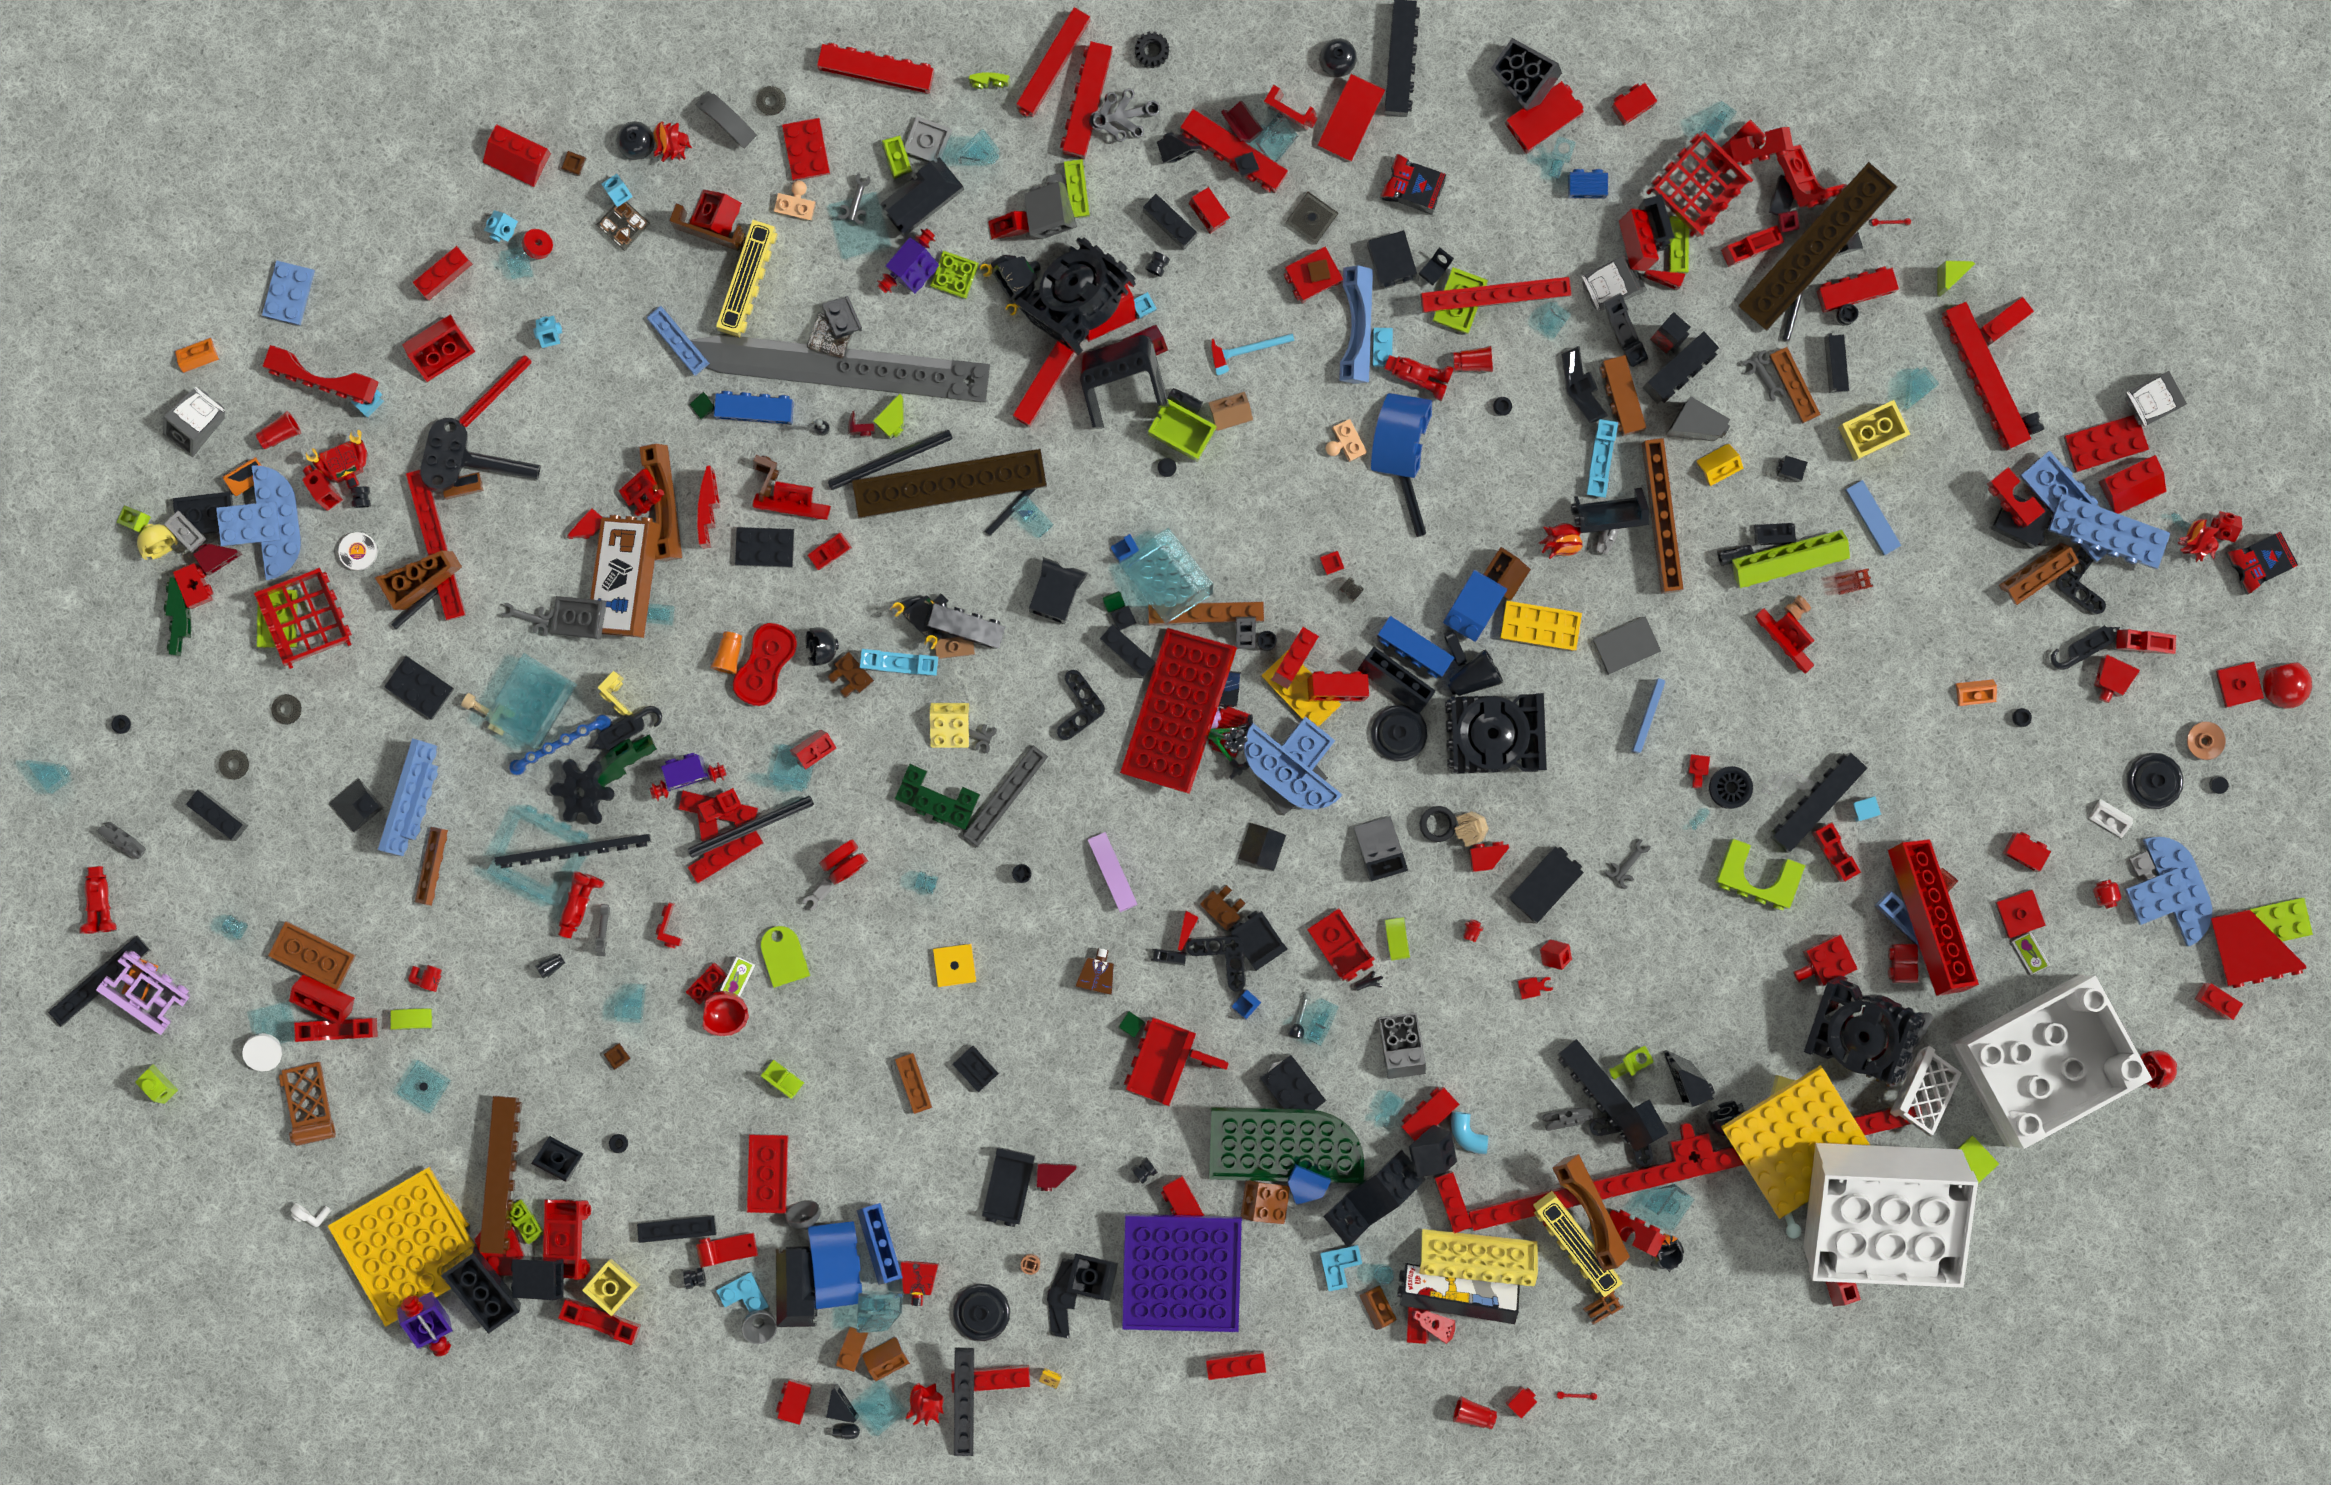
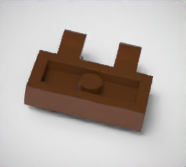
M850 652L834 664L838 669L828 676V679L833 684L843 675L850 682L840 691L845 698L855 690L860 694L874 682L870 675L863 668H860V664Z
M1227 885L1218 894L1212 891L1200 903L1226 931L1239 920L1240 916L1237 912L1246 904L1240 898L1230 907L1223 900L1232 891Z

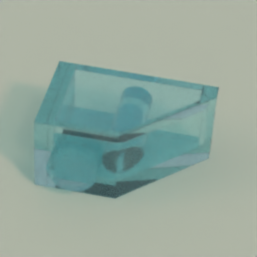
M1721 101L1699 133L1702 131L1706 132L1716 142L1737 111Z
M1917 367L1909 374L1911 378L1906 381L1904 408L1906 410L1939 385L1938 381L1926 367H1923L1921 370Z
M33 760L26 761V764L48 793L54 794L72 781L69 776L71 772L65 765Z
M639 984L618 1002L614 1010V1017H617V1021L643 1023L646 984Z
M1321 998L1303 1038L1321 1046L1330 1030L1339 1006Z

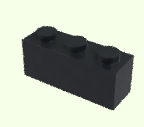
M1157 194L1143 206V212L1183 250L1197 237V231Z
M1113 624L1100 638L1104 645L1142 678L1156 664L1153 659Z
M197 789L186 803L190 809L230 840L237 841L249 826L203 790Z

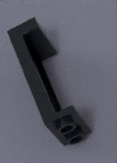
M1642 487L1634 488V498L1580 504L1578 496H1574V503L1571 504V513L1574 515L1575 526H1579L1581 533L1649 525V507Z
M1553 847L1514 892L1507 897L1535 924L1546 915L1584 873L1581 870V864L1575 859L1571 861L1567 857L1568 853L1562 847Z
M997 1147L982 1216L986 1217L985 1221L996 1223L997 1220L1004 1221V1225L1015 1227L1016 1224L1020 1225L1036 1155Z

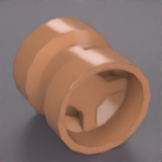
M1798 595L1794 598V602L1785 606L1784 609L1786 613L1790 612L1798 621L1803 613L1811 610V606L1802 596Z
M1034 1254L1024 1256L1021 1261L1022 1271L1028 1275L1038 1272L1040 1259Z

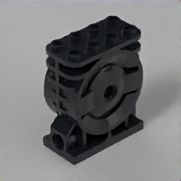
M1078 237L1076 239L1077 244L1080 246L1078 250L1070 246L1068 253L1063 254L1050 264L1042 276L1039 290L1033 291L1026 300L1019 297L1015 301V304L1033 325L1077 355L1083 351L1079 344L1089 334V330L1105 323L1116 311L1121 300V294L1126 296L1129 293L1124 286L1126 284L1131 287L1136 285V278L1126 271L1128 268L1123 262L1118 261L1117 263L1112 255L1109 253L1105 255L1101 248L1097 245L1093 247L1085 237L1082 239Z
M1544 693L1520 694L1513 701L1500 696H1451L1445 702V713H1449V720L1446 721V732H1449L1450 739L1446 740V750L1450 751V758L1447 759V771H1451V774L1495 773L1507 770L1513 766L1520 772H1544L1547 770ZM1480 704H1483V714L1472 725L1471 740L1476 749L1485 754V764H1482L1481 755L1473 749L1468 738L1469 724L1474 716L1480 712ZM1501 705L1504 706V712L1509 714L1514 720L1518 732L1515 746L1506 754V764H1503L1502 753L1509 749L1513 743L1514 726L1510 719L1501 713ZM1524 713H1534L1533 730L1531 731ZM1491 728L1497 731L1495 739L1489 738L1487 734ZM1530 736L1534 738V753L1524 754L1528 747Z
M1842 975L1828 981L1804 1052L1809 1055L1814 1053L1826 1059L1835 1057L1846 1069L1855 1073L1866 1074L1868 1078L1875 1077L1876 1082L1881 1083L1884 1081L1890 1088L1896 1086L1900 1081L1903 1082L1907 1076V1071H1905L1907 1064H1910L1913 1058V1047L1917 1045L1920 1038L1918 1036L1919 1030L1923 1028L1926 1021L1924 1013H1915L1910 1007L1903 1008L1902 1004L1896 1003L1886 996L1876 994L1863 995L1858 985L1847 981L1848 978ZM1862 1005H1865L1863 1014L1849 1020L1845 1027L1846 1019L1854 1013L1861 1012ZM1864 1032L1868 1033L1869 1040L1865 1039ZM1888 1042V1046L1885 1053L1879 1059L1870 1062L1867 1061L1869 1058H1873L1879 1055L1881 1052H1883Z

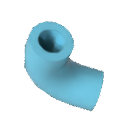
M1453 1111L1451 1114V1130L1456 1142L1467 1151L1487 1154L1488 1135L1476 1134L1471 1130L1470 1113Z

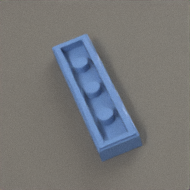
M662 306L658 307L647 317L648 321L695 376L710 364Z
M1862 480L1846 489V493L1882 554L1886 555L1902 546L1864 481Z
M1658 678L1655 681L1631 752L1638 754L1642 751L1665 685V680Z

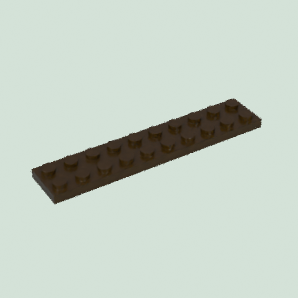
M1868 162L1738 307L1765 331H1768L1898 186Z
M1041 449L852 480L858 519L1047 487Z

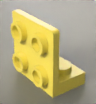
M613 671L599 685L598 689L601 690L599 694L607 702H613L615 704L613 708L621 715H632L633 713L611 693L613 690L615 692L622 687V681L624 680L619 673Z
M931 703L930 744L932 748L969 747V703Z

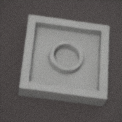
M916 116L904 147L906 154L928 162L934 160L936 163L938 157L941 159L943 157L952 129Z

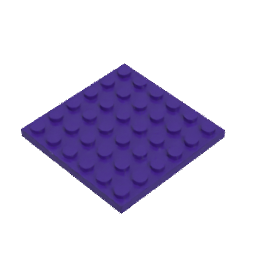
M1125 1214L1122 1330L1239 1332L1242 1217Z

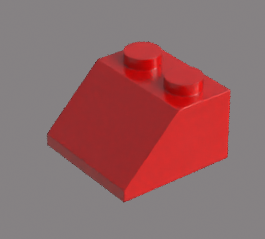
M703 189L689 224L728 237L742 203L725 193Z

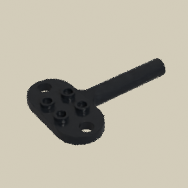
M443 418L437 420L429 431L420 467V475L423 483L431 490L446 491L451 489L457 483L460 472L464 467L535 480L539 478L540 465L468 451L466 449L468 433L462 423L460 424L457 419ZM448 424L456 426L452 432L446 431L445 428ZM436 477L443 479L440 485H434L432 481Z

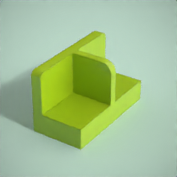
M773 1060L765 1072L760 1075L791 1099L794 1098L805 1083L776 1060Z

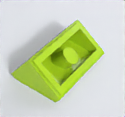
M901 136L882 140V147L893 179L912 172Z

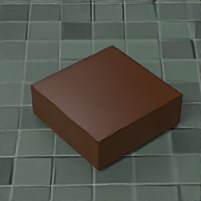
M568 151L561 169L580 176L587 158Z
M1326 259L1307 264L1311 283L1331 278Z
M621 1043L604 1054L614 1070L631 1059Z

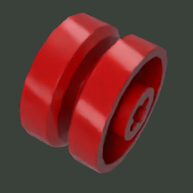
M853 839L838 847L819 862L824 871H830L836 867L829 875V879L834 885L850 878L869 862L863 853L851 857L859 848Z

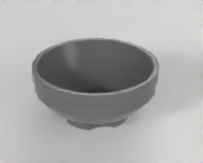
M806 1200L791 1206L787 1210L785 1217L791 1227L808 1230V1227L813 1226L818 1221L821 1211L817 1202Z
M764 1310L753 1311L742 1321V1334L748 1342L753 1344H764L770 1341L777 1332L775 1318L771 1313ZM756 1318L764 1320L760 1326H754L752 1323Z

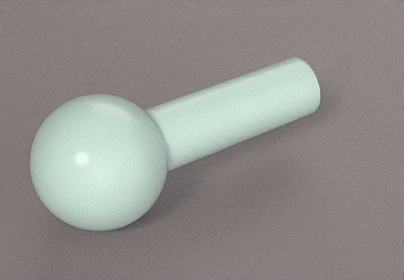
M1790 1212L1785 1216L1788 1225L1786 1234L1788 1237L1796 1239L1801 1235V1227L1794 1222Z

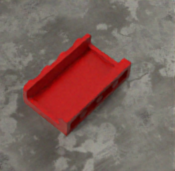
M1273 85L1264 100L1267 107L1305 130H1308L1309 127L1313 128L1317 121L1314 108L1310 106L1306 114L1301 115L1280 102L1284 93L1279 87Z
M1153 1017L1152 1021L1148 1020L1144 1029L1147 1031L1145 1039H1140L1137 1049H1140L1138 1057L1134 1056L1130 1066L1134 1069L1131 1075L1127 1074L1124 1085L1127 1086V1091L1170 1106L1196 1033Z

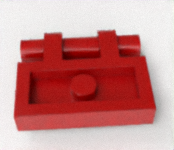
M647 468L642 469L619 490L628 506L634 504L637 506V509L634 511L637 516L646 514L653 504L661 501V497L664 495L662 489L656 492L653 490L657 483ZM645 494L648 497L646 501L642 499Z

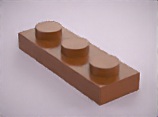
M914 1053L895 1059L913 1113L916 1114L933 1108Z

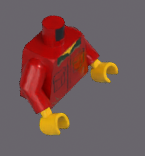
M357 430L358 437H354L352 432H350L349 439L351 441L320 453V457H318L317 451L312 448V451L315 453L314 456L310 457L307 453L305 455L307 460L313 461V465L325 477L337 482L345 480L350 489L359 486L356 475L364 472L363 467L366 465L368 452L363 440H361L362 432Z

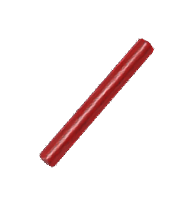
M523 355L458 420L459 423L465 426V428L468 427L532 361L526 355Z

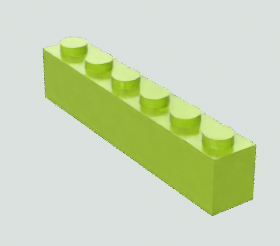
M1843 530L1736 558L1732 560L1734 578L1740 588L1750 587L1754 584L1768 582L1794 573L1841 562L1850 558L1849 542Z

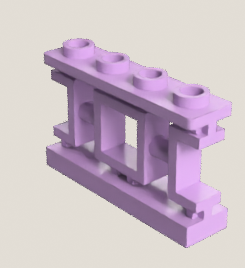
M125 951L118 960L119 963L125 966V969L116 981L106 976L96 991L161 1035L171 1022L164 1014L174 1001L183 1007L191 996L188 994L189 990L181 984L179 986L175 985L172 982L173 979L167 974L163 973L161 975L155 971L157 968L153 964L142 962L140 960L141 957L134 951ZM128 959L130 962L141 968L143 971L148 973L149 976L146 975L144 972H141V974L135 980L134 978L126 974L132 966V964L126 960ZM141 979H144L158 989L148 1004L131 993ZM122 980L131 987L125 993V996L131 1000L118 993L108 984L115 988ZM159 982L182 998L174 994L170 1001L167 1002L159 997L165 988ZM154 1002L163 1008L157 1016L163 1023L144 1011L140 1006L148 1010Z

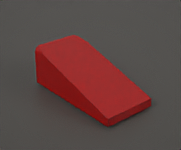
M1647 270L1643 274L1644 278L1674 290H1678L1681 287L1686 275L1684 273Z
M1185 911L1178 946L1179 951H1182L1199 919L1198 916L1188 911Z

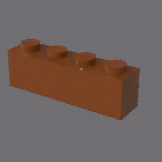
M1626 355L1603 361L1601 363L1602 367H1599L1601 377L1605 378L1607 383L1605 385L1606 394L1612 400L1610 409L1613 415L1616 414V422H1618L1617 432H1621L1623 437L1644 431L1646 424Z

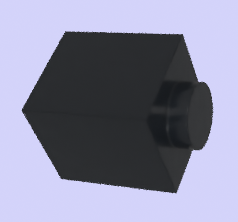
M1785 455L1782 460H1778L1776 470H1778L1777 476L1800 482L1803 480L1808 462Z

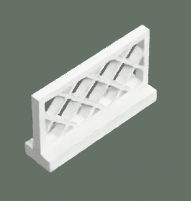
M1930 1046L1918 1051L1890 1111L1896 1117L1900 1115L1929 1137L1934 1135L1962 1074L1934 1053L1935 1049ZM1932 1060L1937 1062L1939 1070L1932 1071L1930 1064ZM1945 1071L1954 1074L1952 1081H1947ZM1940 1072L1943 1083L1936 1084L1934 1074ZM1925 1075H1929L1932 1086L1925 1087L1923 1080ZM1939 1086H1944L1945 1097H1940ZM1933 1088L1936 1099L1929 1100L1926 1089ZM1917 1091H1922L1923 1102L1918 1103ZM1931 1102H1937L1939 1108L1937 1113H1933ZM1919 1105H1926L1928 1115L1922 1116ZM1913 1106L1917 1115L1915 1118L1907 1114L1909 1108ZM1923 1118H1930V1129L1925 1126Z

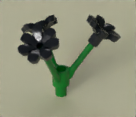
M1252 714L1248 715L1246 724H1241L1239 727L1210 730L1208 738L1218 746L1233 768L1232 774L1229 776L1230 780L1236 777L1237 774L1240 776L1243 770L1249 768L1247 761L1239 764L1235 759H1232L1225 748H1230L1232 753H1236L1237 749L1240 751L1244 749L1242 743H1246L1248 738L1242 735L1248 731L1253 723ZM1221 739L1226 740V742L1224 743L1225 748L1220 743Z

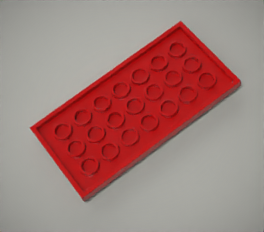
M1167 628L1120 771L1121 774L1190 794L1237 647Z

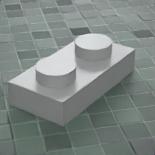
M177 511L164 524L191 552L206 540L180 511Z

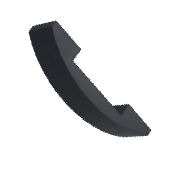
M1619 293L1604 301V307L1612 330L1631 367L1649 359L1628 315V308L1622 294Z

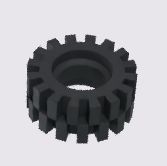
M1149 31L1146 35L1142 34L1135 45L1136 58L1146 68L1148 66L1151 68L1155 66L1157 68L1160 67L1168 59L1169 43H1167V39L1163 38L1161 33L1158 35L1155 31L1153 33ZM1150 43L1156 44L1160 49L1158 55L1150 57L1145 53V47Z

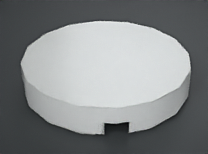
M265 1033L251 1036L245 1042L242 1051L246 1064L257 1071H269L279 1064L283 1053L278 1039Z

